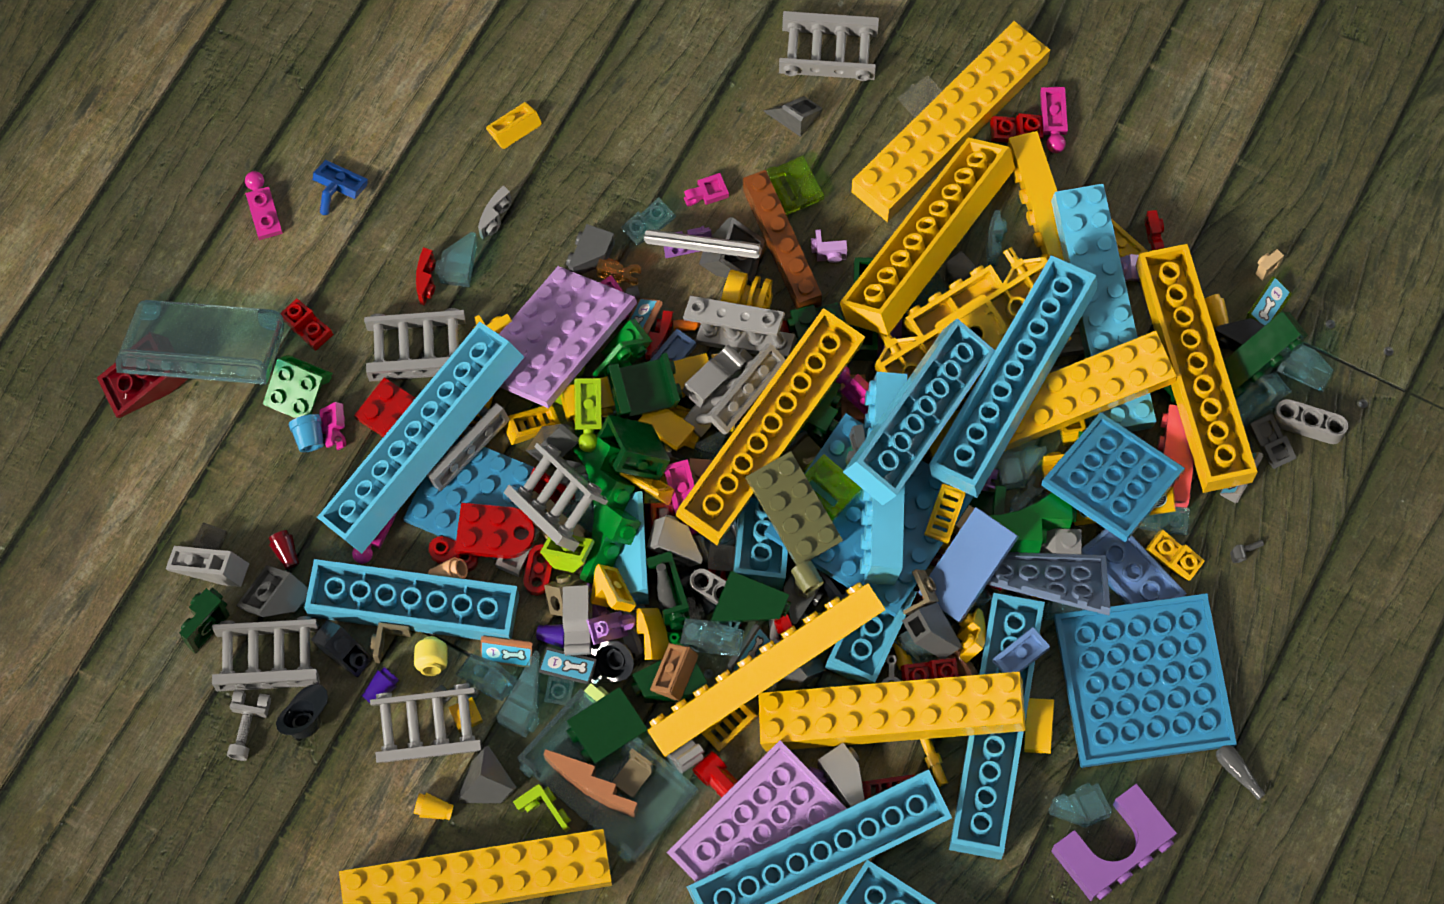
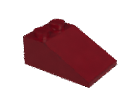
M151 334L97 377L116 418H121L169 395L188 380L169 340Z

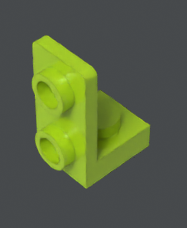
M538 784L513 801L518 811L524 812L526 810L529 813L540 806L539 801L543 799L565 832L571 830L568 826V823L571 821L563 808L557 809L553 803L556 797L548 786L543 788V786Z

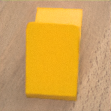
M598 564L595 568L591 603L611 607L614 610L631 612L636 607V603L618 568Z

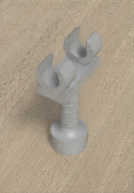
M234 690L230 709L232 712L243 715L235 744H230L227 751L229 758L240 761L247 760L250 749L245 744L251 719L253 716L267 718L271 704L270 695L260 694L257 707L244 705L246 693L243 690Z

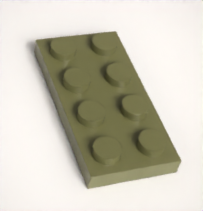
M791 451L745 477L796 566L806 560L815 558L843 541Z

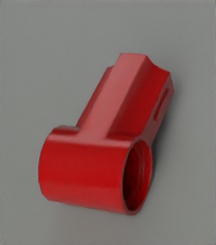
M713 751L692 769L699 780L706 786L710 785L721 798L738 782L727 770V766L721 758Z

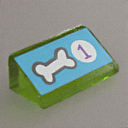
M1272 276L1248 312L1246 319L1252 318L1264 325L1268 324L1281 312L1292 293L1276 277Z

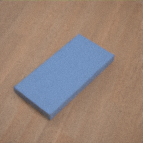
M977 507L970 514L929 575L936 585L937 590L935 593L939 600L940 608L958 622L963 621L1019 538L1018 535Z
M1104 529L1081 548V554L1106 555L1108 585L1125 604L1185 597L1187 594L1133 536L1127 542H1124L1107 529Z

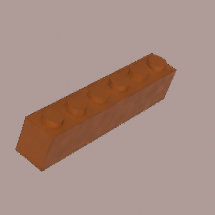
M763 170L744 177L743 192L795 308L798 309L814 305L815 308L821 307L822 293L767 171Z

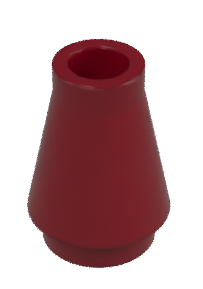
M288 530L277 532L269 537L271 542L269 546L282 562L285 570L299 565L293 535H289Z

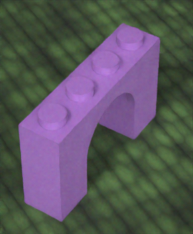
M1137 784L1116 798L1113 803L1115 809L1134 833L1135 848L1129 857L1113 862L1103 860L1089 849L1075 830L1056 843L1051 850L1090 901L1097 897L1099 900H1102L1113 891L1110 888L1116 882L1123 884L1133 876L1131 871L1137 866L1143 869L1154 860L1152 858L1153 854L1157 851L1164 853L1174 845L1172 840L1177 833Z

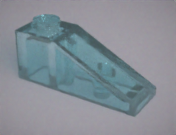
M534 651L497 715L498 724L525 738L529 731L532 733L535 731L540 720L537 717L539 713V668L541 657L537 651Z

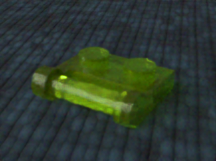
M804 156L766 170L783 204L782 207L786 215L824 199V194ZM785 176L797 200L790 199L779 177Z
M823 454L804 475L809 482L813 480L837 501L835 506H832L814 490L833 522L843 509L861 492L862 488L844 474V470Z

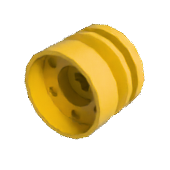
M731 269L723 289L721 301L770 309L773 297V280L766 278L762 288H760L761 277L756 276L750 286L747 285L748 273Z

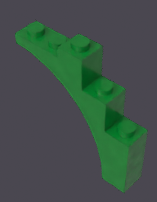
M575 430L574 434L579 438L583 434V430ZM593 430L597 437V445L592 452H584L580 449L578 443L572 448L585 466L590 482L601 488V495L608 500L606 505L593 500L594 522L592 539L595 543L587 556L579 577L584 582L593 584L596 566L602 564L613 567L623 545L632 544L641 525L639 520L625 510L635 486L619 475L620 472H615L612 466L621 448L616 441L599 438L598 433L600 430Z
M1079 431L1077 439L1084 431ZM1050 493L1039 502L1022 510L989 516L1019 536L1009 552L1040 553L1041 545L1046 544L1047 531L1052 529H1070L1072 522H1076L1077 509L1055 494Z

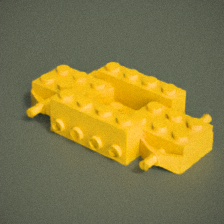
M1010 247L1003 254L1007 257L1012 268L1003 283L991 265L986 268L981 265L970 272L971 277L963 281L960 278L949 285L951 290L943 295L941 292H938L928 299L929 303L922 308L920 305L913 307L907 312L908 316L903 323L911 337L896 339L891 334L886 335L877 332L885 343V348L875 364L876 372L907 374L908 380L942 330L957 318L969 329L973 327L979 328L982 332L981 339L996 350L1046 265L1047 259L1045 257L1019 259L1012 247ZM981 374L978 376V378L976 379V381L974 382V384L972 385V387H971L970 389L973 390V388H974V386L976 385L977 381L979 380ZM964 397L959 406L964 404L967 398Z

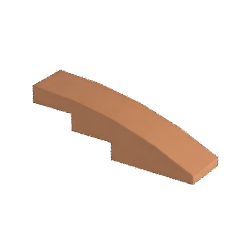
M545 749V761L565 780L601 804L635 818L638 811L637 802L617 796L616 784L595 777V766Z

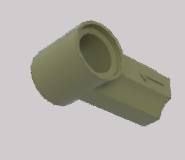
M806 560L791 570L795 578L794 591L797 596L808 599L815 595L816 589L824 583L811 560Z

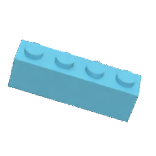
M642 491L632 493L625 510L639 520L641 525L632 544L623 545L613 567L618 568L636 605H648L644 503Z
M914 590L911 592L896 617L883 611L836 642L825 668L847 679L875 684L903 624L902 620L906 617L903 610L911 606L917 592Z

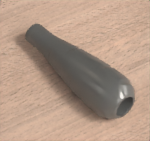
M658 564L656 566L658 602L660 608L665 610L678 606L679 603L675 587L667 573L666 565Z
M1225 745L1216 751L1218 762L1238 782L1246 787L1257 800L1266 794L1233 746Z

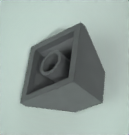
M733 217L728 218L711 236V238L760 244L762 250L765 243L764 238ZM703 251L699 265L716 276L724 278L728 277L731 269L748 273V283L751 284L755 278L760 257L756 259Z
M266 565L236 606L239 609L262 617L295 612L306 602L308 588L290 572Z

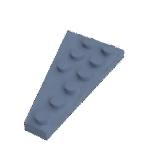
M1009 552L987 584L1110 616L1106 555Z

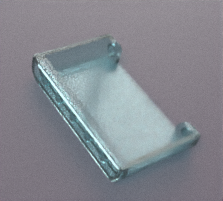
M143 300L137 305L116 358L117 373L267 384L284 333V319L279 312L271 309Z
M580 689L517 757L521 764L519 769L527 777L531 778L534 776L545 787L548 786L553 794L595 830L604 829L605 839L618 849L616 852L618 856L626 863H629L630 860L636 863L699 791L695 785L638 737L601 760L600 767L596 769L595 774L596 778L612 783L631 758L629 752L631 749H634L653 763L654 772L634 798L629 797L617 788V796L637 802L638 811L635 818L601 804L565 780L545 761L544 752L546 749L586 763L580 754V751L583 749L578 742L573 744L566 733V730L569 729L567 720L596 702Z

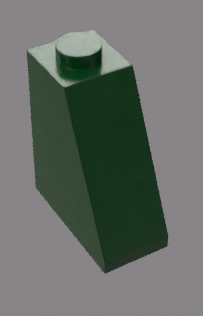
M731 571L710 621L714 623L779 620L781 615L786 617L791 602L787 601L789 594Z
M662 660L633 674L634 683L631 684V687L636 697H642L644 703L679 702L650 690ZM697 662L681 700L685 698L686 701H690L695 697L694 691L705 684L709 687Z

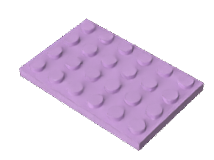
M557 266L513 317L512 322L499 334L524 356L523 360L500 388L550 408L637 304L635 297Z
M780 740L666 853L696 882L847 808Z

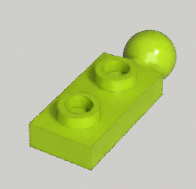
M601 378L574 379L575 430H583L578 444L584 452H592L597 445V437L593 430L602 428Z

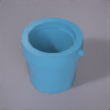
M319 414L304 415L289 422L290 431L293 433L300 452H311L324 446L322 421Z

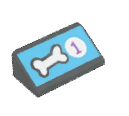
M753 625L729 661L728 670L730 673L738 669L737 663L748 655H751L752 658L761 653L759 648L770 641V638L759 625Z
M547 647L539 673L590 685L597 659L582 655L565 656L564 651Z

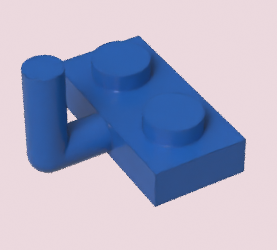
M325 160L313 172L312 179L327 186L322 191L320 214H329L331 196L336 191L356 199L367 187L368 179Z

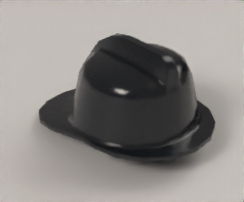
M606 641L595 645L592 643L591 654L582 655L597 659L592 683L596 684L627 679L632 674L634 658L636 657L635 653H632L627 645L619 641Z
M318 684L303 688L278 716L276 721L277 730L281 734L292 735L297 741L315 734L321 724L319 715L327 704V690Z

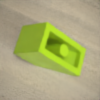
M572 535L580 543L573 552L557 545L548 536L540 553L554 569L574 573L584 564L595 543L594 540Z

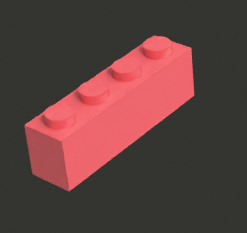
M1170 404L1167 413L1162 412L1160 427L1164 428V436H1159L1157 450L1162 451L1164 455L1185 468L1183 474L1173 487L1176 510L1186 511L1190 499L1194 461L1177 405Z

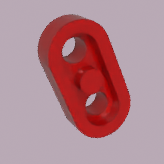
M445 536L436 537L429 544L430 556L439 564L453 557L460 559L462 554H455L456 541ZM444 545L446 548L444 551H438V546ZM469 555V558L465 560L468 572L476 568L478 556Z
M544 544L536 545L530 550L523 579L526 591L534 596L545 593L544 585L550 583L553 567L547 560L543 563L537 561L539 557L543 556L540 551ZM536 580L542 582L538 587L532 585Z

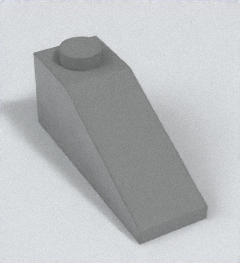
M174 546L166 570L220 585L241 587L249 563L231 551Z
M842 743L818 759L817 766L824 772L828 782L846 807L849 808L864 801L859 763L857 762L859 757L852 747L847 748Z

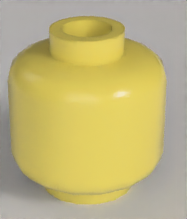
M428 636L415 645L414 666L423 675L436 676L447 668L448 647L445 642L437 637Z

